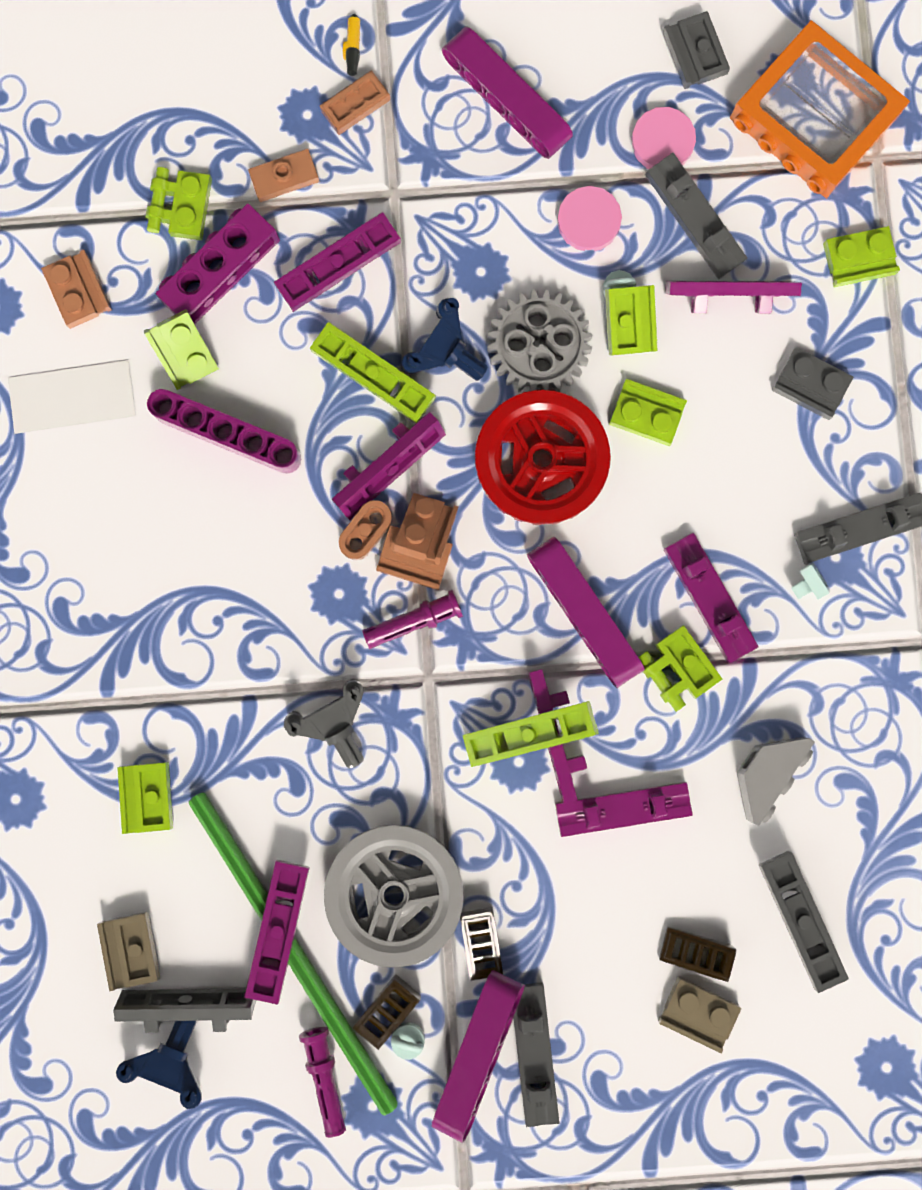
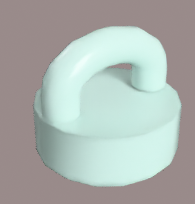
M617 270L611 272L603 284L604 297L605 289L636 287V280L626 271Z
M410 1022L400 1024L393 1032L391 1038L393 1052L398 1057L407 1060L420 1055L425 1044L423 1030L418 1025Z

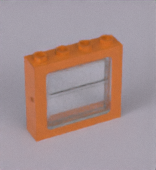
M810 20L736 103L730 119L739 131L748 133L753 137L763 151L769 154L772 153L777 157L787 171L797 174L807 182V186L811 191L821 194L827 199L898 119L910 101L820 26Z

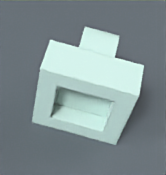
M814 563L801 569L800 572L804 580L793 585L791 588L797 599L813 591L819 600L831 591Z

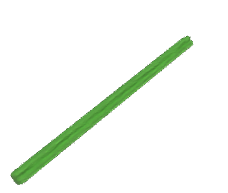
M203 792L197 794L188 801L191 809L262 921L268 897L267 891L207 795ZM294 937L288 965L380 1113L384 1116L390 1114L397 1108L398 1102Z

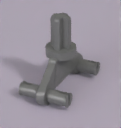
M350 679L343 687L344 696L304 718L299 712L292 711L284 719L285 730L292 737L297 735L326 741L329 746H335L347 768L350 769L358 766L364 761V757L351 734L354 732L352 727L353 720L363 697V686L357 680Z

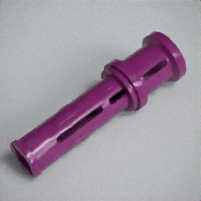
M453 589L449 590L447 595L433 601H422L419 604V608L386 620L378 625L363 629V636L369 649L427 626L434 629L438 623L452 617H463Z
M316 1027L302 1032L299 1035V1041L304 1043L307 1056L305 1068L313 1077L325 1137L333 1138L344 1134L347 1130L332 1068H334L336 1061L334 1055H330L327 1041L329 1030L328 1027Z

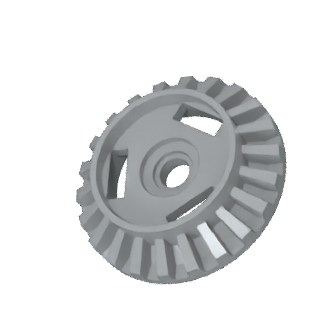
M384 825L370 829L347 843L334 859L328 871L324 888L326 916L333 933L340 943L359 959L373 965L389 968L417 964L438 952L451 938L459 923L463 907L461 874L454 858L443 844L425 831L406 825ZM391 850H399L420 858L423 861L421 870L389 860ZM362 883L368 916L360 918L356 910L352 885ZM393 885L400 887L404 892L402 902L395 905L388 903L384 896L385 890ZM425 906H428L434 914L413 933L407 934L402 927Z

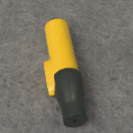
M352 14L348 18L347 41L343 42V59L347 63V74L351 76L357 75V67L360 60V19L356 14Z

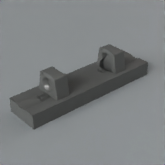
M671 153L646 172L645 176L718 280L747 259V256L674 153ZM684 189H686L687 192H685L683 195H681L680 197H678V195H679Z
M920 492L796 532L794 536L804 565L922 527V494ZM886 512L891 513L894 521L893 527L889 523Z
M786 851L758 864L814 990L817 993H821L849 980L793 853ZM787 891L798 892L785 899L782 897V894Z
M543 982L524 984V991L513 1019L526 1127L560 1124ZM546 1082L544 1088L533 1089L530 1086L533 1083Z
M247 988L122 990L113 1009L114 1022L143 1021L145 1033H159V1027L163 1021L212 1020L213 1032H226L227 1024L230 1020H252L257 1000L244 998Z

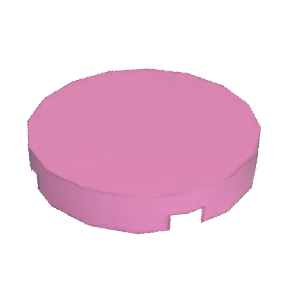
M656 107L645 112L636 122L631 141L637 160L647 169H650L671 153H674L680 163L684 165L693 152L696 134L691 120L680 110L671 107Z
M594 186L577 188L569 193L560 205L557 219L559 232L566 243L577 250H602L611 244L619 233L622 220L620 205L614 196L603 188Z

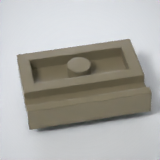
M148 912L102 921L97 924L109 992L115 989L156 982L161 978Z
M678 976L658 1022L660 1025L722 1054L726 1039L728 1040L742 1008Z

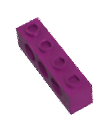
M249 203L242 209H236L229 216L228 223L222 229L212 232L207 237L205 245L197 253L187 256L182 263V267L173 276L166 277L160 283L159 290L155 294L174 315L187 309L194 324H196L280 242L275 228ZM237 238H246V242L242 246H232ZM223 260L220 268L215 270L209 269L213 261ZM191 283H200L196 291L186 292L187 287Z

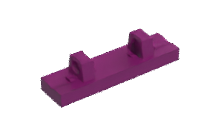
M382 212L274 281V284L292 312H295L400 244L401 238ZM313 272H314V274L317 276L318 280L320 281L319 284L317 283V281H316V279H315V277H314V275H313Z
M666 281L665 294L691 296V313L694 314L707 313L708 296L755 297V313L772 314L773 297L801 296L802 283L795 281Z
M431 412L411 429L407 428L402 422L393 428L392 431L398 440L361 473L353 465L343 473L350 483L332 498V501L349 521L364 504L375 499L446 436L438 419Z
M694 532L664 548L663 551L727 663H732L759 648ZM731 616V619H729V620H727V621H725V622L720 623L721 621H723V620H725V619H727V618H729V617Z
M542 669L528 673L538 714L553 711L555 707L570 704L567 691L549 694ZM554 719L555 727L559 735L560 733L557 726L556 719ZM563 744L549 747L548 751L562 802L566 804L577 801L571 773L588 768L585 756L580 755L566 759L567 756L564 752Z
M687 782L582 798L566 804L563 802L555 803L561 837L693 816ZM649 798L651 799V801H652V803H653V807H654V812H653V814H651L650 804H649Z
M276 860L244 998L276 1005L280 1002L310 867L281 860ZM280 900L290 901L293 904V906L276 902Z

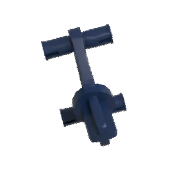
M446 298L438 304L436 316L440 321L418 353L410 352L402 358L401 368L404 372L417 373L445 365L451 368L454 365L475 381H479L484 376L488 368L487 365L464 349L466 344L462 342L458 312L459 302L457 299Z
M175 1021L166 1044L160 1043L159 1047L153 1051L123 1061L117 1067V1079L122 1083H130L137 1077H141L180 1093V1103L186 1109L197 1107L202 1100V1092L187 1060L189 1054L185 1052L197 1022Z

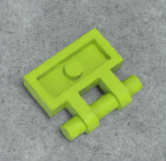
M157 167L156 176L151 179L150 190L153 192L151 206H147L145 216L148 219L147 231L159 233L161 223L169 224L168 233L171 237L202 241L212 184L211 176L209 174L178 170L175 183L168 181L169 169ZM166 195L174 196L172 210L163 209Z
M684 625L655 644L663 655L655 661L648 651L638 657L645 670L643 673L647 679L651 677L662 692L660 697L665 703L669 702L675 712L686 706V703L679 695L687 689L692 697L696 699L723 680ZM667 665L671 666L680 679L673 685L662 671Z

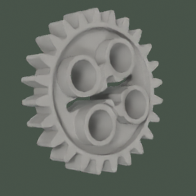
M533 289L531 299H526L525 295L521 292L519 293L518 304L511 299L507 300L509 311L502 308L498 309L497 315L501 320H491V327L496 331L488 332L487 339L495 343L487 345V352L496 353V355L490 359L491 365L501 364L497 370V376L499 377L507 373L506 385L509 386L514 381H517L518 392H521L525 386H529L530 391L536 390V388L548 390L552 386L555 391L560 392L562 381L569 387L572 385L571 374L579 378L581 377L582 370L578 365H588L589 359L584 355L591 354L592 346L585 343L591 341L593 335L583 331L588 328L589 320L579 321L583 310L579 309L572 312L573 300L571 299L566 304H562L561 293L553 300L550 299L549 290L544 292L543 298H538L536 290ZM533 315H539L543 317L545 323L541 326H534L528 319ZM521 325L525 331L517 329L516 326ZM560 334L566 335L571 343L567 346H560L555 342L554 337ZM541 339L545 340V346L543 344H540L538 347L534 346V340L537 342ZM513 340H520L525 344V348L522 351H513L508 344ZM555 355L561 356V357L563 358V360H562V361L557 360V359L555 358ZM544 359L550 363L551 368L547 371H539L535 368L534 362Z

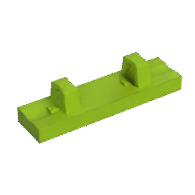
M330 322L325 325L310 346L312 353L416 424L436 399L434 393ZM399 382V389L394 396H390L391 392Z
M586 701L467 733L462 736L470 765L475 767L599 734L594 719L591 703ZM554 719L559 720L562 732L559 735L555 727Z

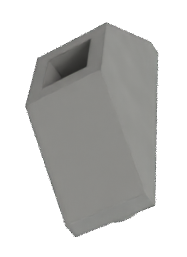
M798 737L754 746L737 771L746 820L759 826L762 821L766 823L772 817L776 806L773 804L780 794L785 795L792 787L795 780L792 776L799 766H805L813 754L811 747L815 741L810 738Z

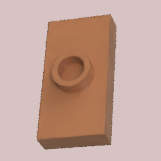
M371 70L322 103L320 110L337 134L340 135L391 99L390 94Z
M308 149L248 169L259 202L320 182Z

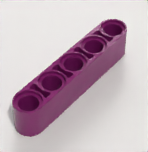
M465 26L442 47V54L448 64L542 157L550 159L573 137V132L568 123L470 27Z
M155 390L147 399L149 412L164 425L281 473H293L301 465L300 452L294 443L286 438L169 390ZM165 401H172L171 409L167 413L160 414V405ZM194 413H202L200 423L196 426H189L190 416ZM225 425L232 426V433L227 438H218V431L221 427ZM252 438H262V445L258 450H248V442ZM288 449L293 452L289 462L283 464L277 462V456L282 450Z
M555 536L526 554L537 574L616 688H619L645 670L634 650Z
M492 970L482 989L431 1125L432 1128L461 1143L466 1140L474 1123L522 997L524 984Z

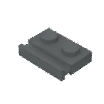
M708 11L680 20L675 25L669 26L668 24L664 26L663 35L684 89H688L690 85L696 83L699 85L728 75L730 66Z
M795 347L772 391L830 420L833 418L854 377Z

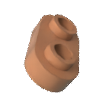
M373 500L364 504L342 532L339 538V548L345 557L351 560L364 559L389 529L392 523V514L385 503ZM374 513L382 515V520L378 524L370 522V517ZM354 539L362 541V546L358 550H353L350 547V543Z

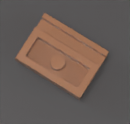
M84 249L73 257L71 255L41 268L62 318L69 329L98 317L100 313L112 311L89 256Z
M413 493L393 551L423 561L429 559L435 561L434 564L439 565L459 506L454 505L452 508L444 505L445 502Z
M390 525L376 571L439 591L453 544H446L439 565L434 564L435 561L425 559V561L393 551L400 528Z

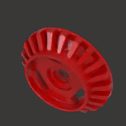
M533 390L509 398L500 404L486 419L476 443L475 467L479 483L485 495L504 514L506 513L513 517L514 520L533 525H554L578 516L598 497L606 483L610 469V445L600 420L581 401L557 391ZM547 421L556 423L569 431L575 439L572 443H569L546 429L544 425ZM503 443H514L513 474H502L501 472ZM544 449L551 454L552 462L548 466L540 467L534 463L533 454L537 450ZM570 478L574 485L572 490L555 499L545 500L542 492Z

